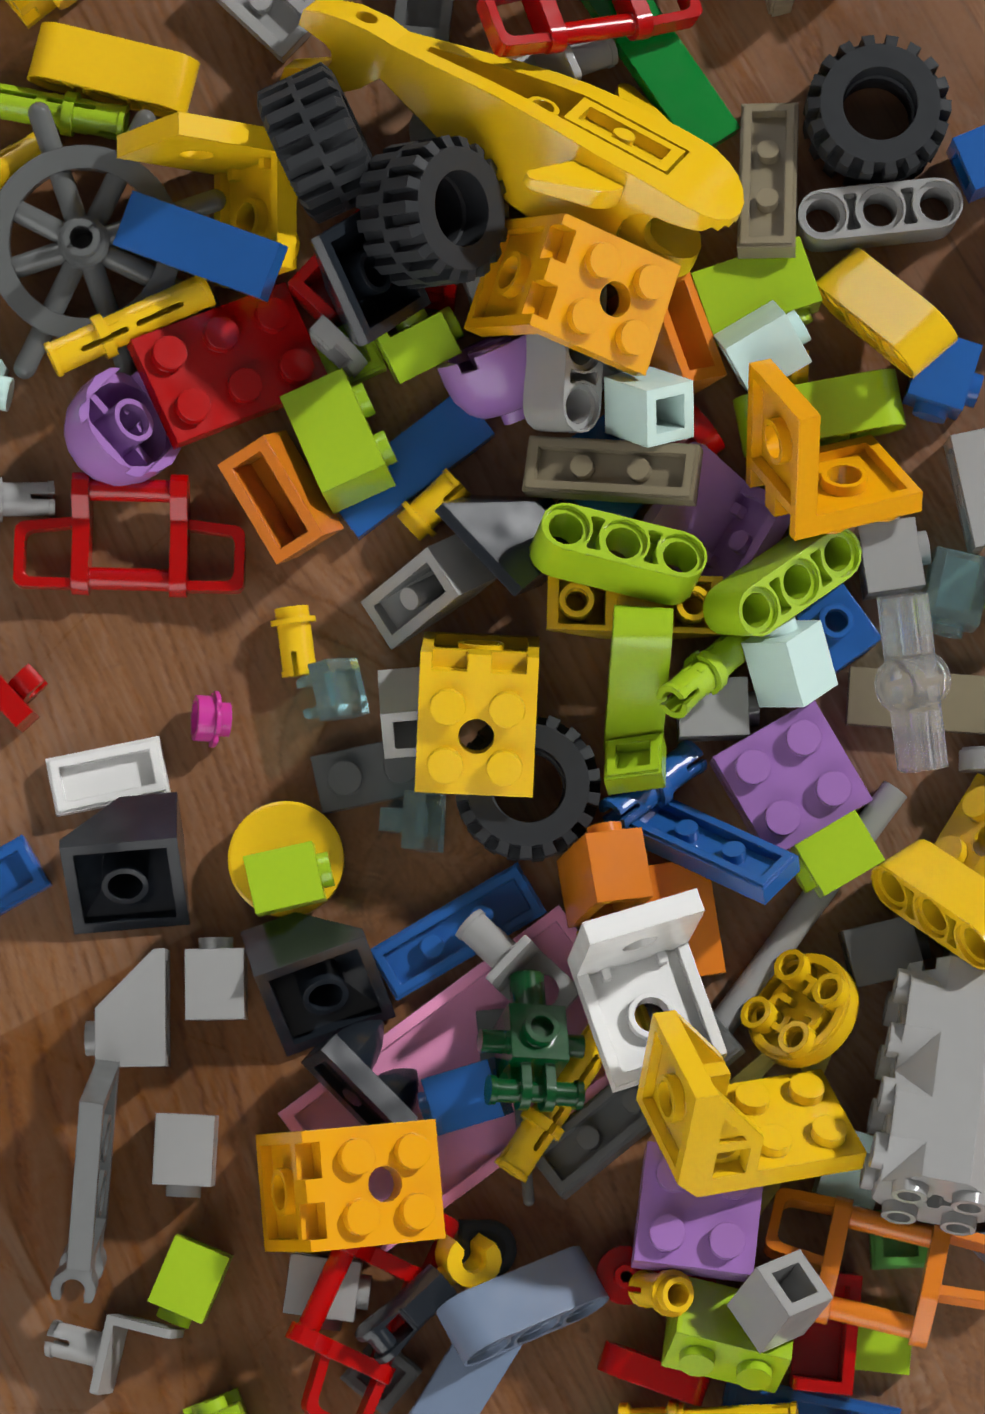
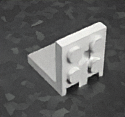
M697 888L582 922L567 962L612 1093L639 1085L649 1031L642 1029L637 1024L634 1012L638 1006L645 1003L655 1004L663 1011L676 1010L721 1053L723 1059L727 1055L725 1044L688 943L705 911Z

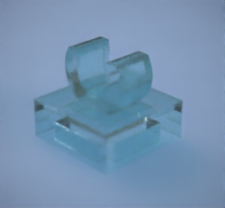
M358 658L324 659L308 664L310 675H304L296 681L297 688L313 687L317 705L315 707L303 710L305 718H320V721L354 719L370 714Z
M404 790L403 808H380L379 831L402 834L401 848L418 852L444 853L446 795Z

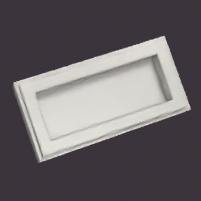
M159 736L45 759L55 813L58 817L105 808L118 797L171 793Z

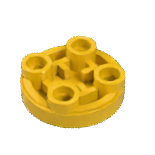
M294 801L269 803L251 812L235 830L228 850L229 874L239 895L254 908L243 856L312 841L315 844L317 854L328 852L335 886L324 888L328 901L338 888L345 868L343 844L333 824L315 808ZM326 902L270 914V916L280 918L293 912L309 914Z
M789 949L777 957L774 963V975L760 994L745 1002L741 1009L740 1018L742 1024L748 1028L755 1046L773 1062L789 1068L808 1067L831 1056L848 1038L858 1015L859 993L852 976L832 958L817 953L803 954L800 950Z

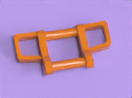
M780 1188L776 1192L764 1243V1253L769 1258L777 1259L800 1249L781 1242L778 1237L782 1212L786 1208H796L831 1215L823 1256L803 1249L800 1250L816 1273L819 1274L818 1276L832 1296L834 1295L848 1229L928 1248L914 1315L833 1296L831 1302L814 1322L826 1325L827 1320L830 1319L908 1338V1345L926 1349L937 1303L985 1310V1291L942 1285L949 1244L985 1254L984 1234L976 1232L973 1235L966 1236L952 1235L941 1230L940 1225L916 1221L913 1224L891 1223L881 1217V1212L854 1206V1199L836 1195V1197L791 1188Z

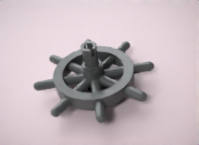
M35 102L28 109V117L41 154L20 167L0 190V294L7 304L24 321L32 326L13 366L14 373L21 379H29L35 374L46 352L44 343L50 342L52 337L60 338L90 324L88 318L64 315L82 275L85 278L96 313H100L103 318L121 310L117 304L105 267L145 287L125 307L184 281L178 278V269L159 262L154 266L112 245L121 220L110 224L108 222L127 184L136 192L203 216L222 210L226 204V196L218 189H211L172 202L164 186L145 166L136 161L118 159L116 150L94 145L63 147L48 105L43 102ZM147 109L138 111L134 115L127 131L155 121L154 113ZM74 171H95L106 174L87 214L72 174ZM50 179L64 221L24 201L37 187ZM15 222L54 243L12 257L11 234L13 224ZM62 264L43 305L27 292L19 280L20 278ZM214 296L216 302L215 306L211 308H205L197 313L200 314L213 308L219 307L220 302L218 298ZM127 345L119 348V355L112 358L115 368H120L117 373H125L131 376L138 370L127 349Z

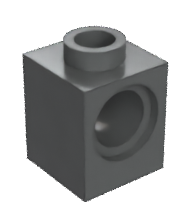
M902 917L838 933L847 972L854 979L857 988L894 980L898 968L907 969L909 963L931 958L927 935ZM924 963L922 966V971H925Z

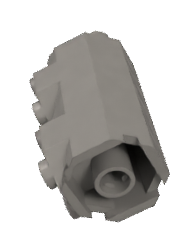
M946 956L937 958L936 969L922 971L923 961L909 963L907 969L898 968L892 992H887L882 1014V1026H887L888 1031L885 1045L881 1044L879 1047L874 1072L875 1079L881 1080L878 1099L873 1098L867 1122V1133L874 1134L870 1153L866 1154L863 1169H861L859 1188L871 1190L872 1199L882 1205L881 1217L891 1223L913 1224L916 1221L940 1225V1229L946 1233L966 1236L976 1233L977 1223L985 1222V970H979L971 966L960 957Z

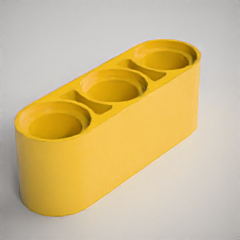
M42 22L27 80L39 87L65 94L70 90L79 92L81 98L104 103L128 105L130 107L129 110L138 112L147 109L153 112L155 116L163 118L178 111L188 112L200 63L193 57L177 51L62 23Z
M856 247L816 281L823 299L822 303L828 311L910 378H915L958 341V336L952 325L935 306L860 248Z
M925 839L915 841L872 870V886L876 895L886 907L971 966L979 970H985L984 877Z

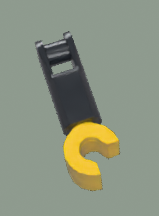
M478 1233L470 1241L471 1253L469 1258L462 1263L464 1249L455 1239L446 1234L445 1239L437 1241L435 1249V1260L438 1268L436 1269L431 1264H428L390 1301L365 1319L355 1331L354 1335L357 1340L362 1343L367 1341L376 1351L374 1359L378 1364H385L392 1360L414 1335L436 1315L437 1309L447 1300L457 1295L456 1290L452 1287L453 1285L458 1283L461 1286L472 1288L494 1279L498 1275L502 1259L501 1252L495 1242ZM398 1315L404 1323L395 1332L391 1333L386 1325Z

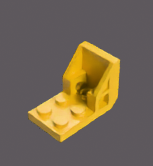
M676 1010L652 1014L636 1100L680 1187L695 1197H703L863 1169L867 1152L822 1069L729 1084L731 1073L721 1053Z

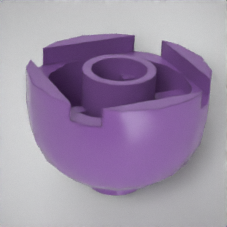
M526 335L511 339L510 336L484 338L461 349L462 353L449 359V363L437 365L436 368L444 387L454 403L468 415L480 419L501 416L504 425L513 424L525 419L523 392L526 370Z
M109 368L94 376L81 387L67 408L64 425V437L68 452L78 467L92 479L113 486L142 483L170 466L181 447L173 449L138 371L129 376L125 373H116L120 368Z

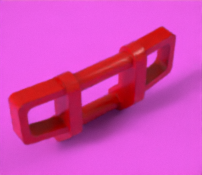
M478 0L476 4V10L491 49L498 57L541 53L554 54L564 52L567 45L625 36L630 41L649 39L651 36L693 27L703 11L699 0H677L681 11L652 16L647 0H612L616 15L564 22L556 0ZM521 1L534 34L510 35L504 28L496 6Z
M73 472L71 479L72 517L24 520L15 526L13 581L22 589L71 591L72 595H90L91 590L169 592V597L187 598L188 594H239L245 588L246 534L239 526L191 520L189 475L171 474L170 480L148 479L142 483L113 486L96 481L85 472ZM93 501L170 503L169 569L92 567ZM72 530L70 578L27 575L28 538L35 533ZM190 533L227 537L234 541V574L231 579L227 581H189Z
M444 1213L445 1234L454 1239L459 1228L458 1221ZM439 1239L434 1240L421 1268L382 1250L383 1245L330 1251L298 1323L292 1321L285 1335L286 1338L316 1351L301 1400L303 1412L306 1414H331L319 1406V1396L331 1358L371 1377L356 1414H374L386 1384H390L396 1371L395 1368L391 1367L395 1357L385 1364H378L374 1359V1353L376 1352L374 1349L369 1357L319 1332L353 1258L403 1280L404 1282L400 1289L402 1290L428 1264H431L436 1269L438 1268L435 1260V1249ZM397 1315L386 1327L393 1333L404 1321Z

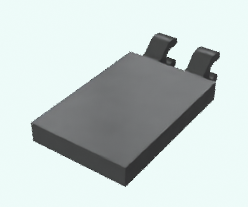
M96 1059L79 1101L69 1241L64 1248L59 1267L50 1286L51 1296L55 1300L61 1299L65 1281L74 1279L81 1282L84 1286V1303H91L95 1297L99 1279L107 1262V1254L103 1244L108 1217L120 1062Z

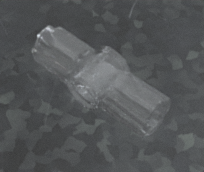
M914 592L877 598L884 664L877 670L874 689L882 706L890 711L897 771H900V773H913L949 767L941 701L948 695L950 690L951 675L945 661L935 653L929 594Z

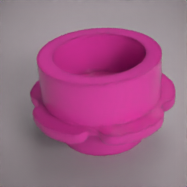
M214 691L210 696L195 695L191 710L192 740L209 742V747L214 748L219 742V737H229L232 726V705L228 702H222L219 691Z

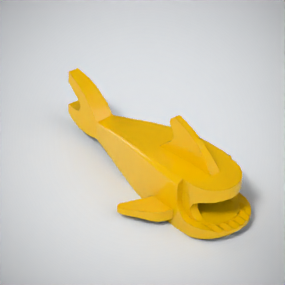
M315 0L303 9L298 25L322 41L331 51L332 57L295 59L284 67L280 80L319 62H322L332 70L343 92L360 89L380 78L436 137L450 135V137L462 136L468 139L469 144H478L484 150V159H492L497 167L496 177L498 181L503 180L506 193L503 194L504 200L526 217L567 213L681 265L678 277H682L691 271L701 249V235L699 231L709 228L719 231L724 226L729 228L733 222L736 223L744 205L743 187L738 174L730 162L707 142L671 123L630 84L620 83L614 95L558 72L410 32L391 17L359 3L344 0Z

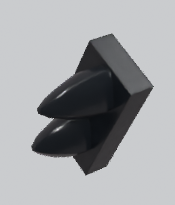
M380 1019L361 1021L343 1028L337 1034L315 1046L301 1063L362 1125L416 1121L418 1117L412 1111L416 1104L419 1086L417 1070L398 1068L383 1072L378 1076L372 1071L383 1045L384 1022Z

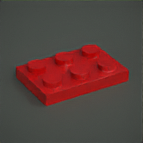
M285 282L273 287L268 302L248 295L133 338L127 345V349L174 450L284 408L279 396L328 375L315 346L311 342L307 328Z

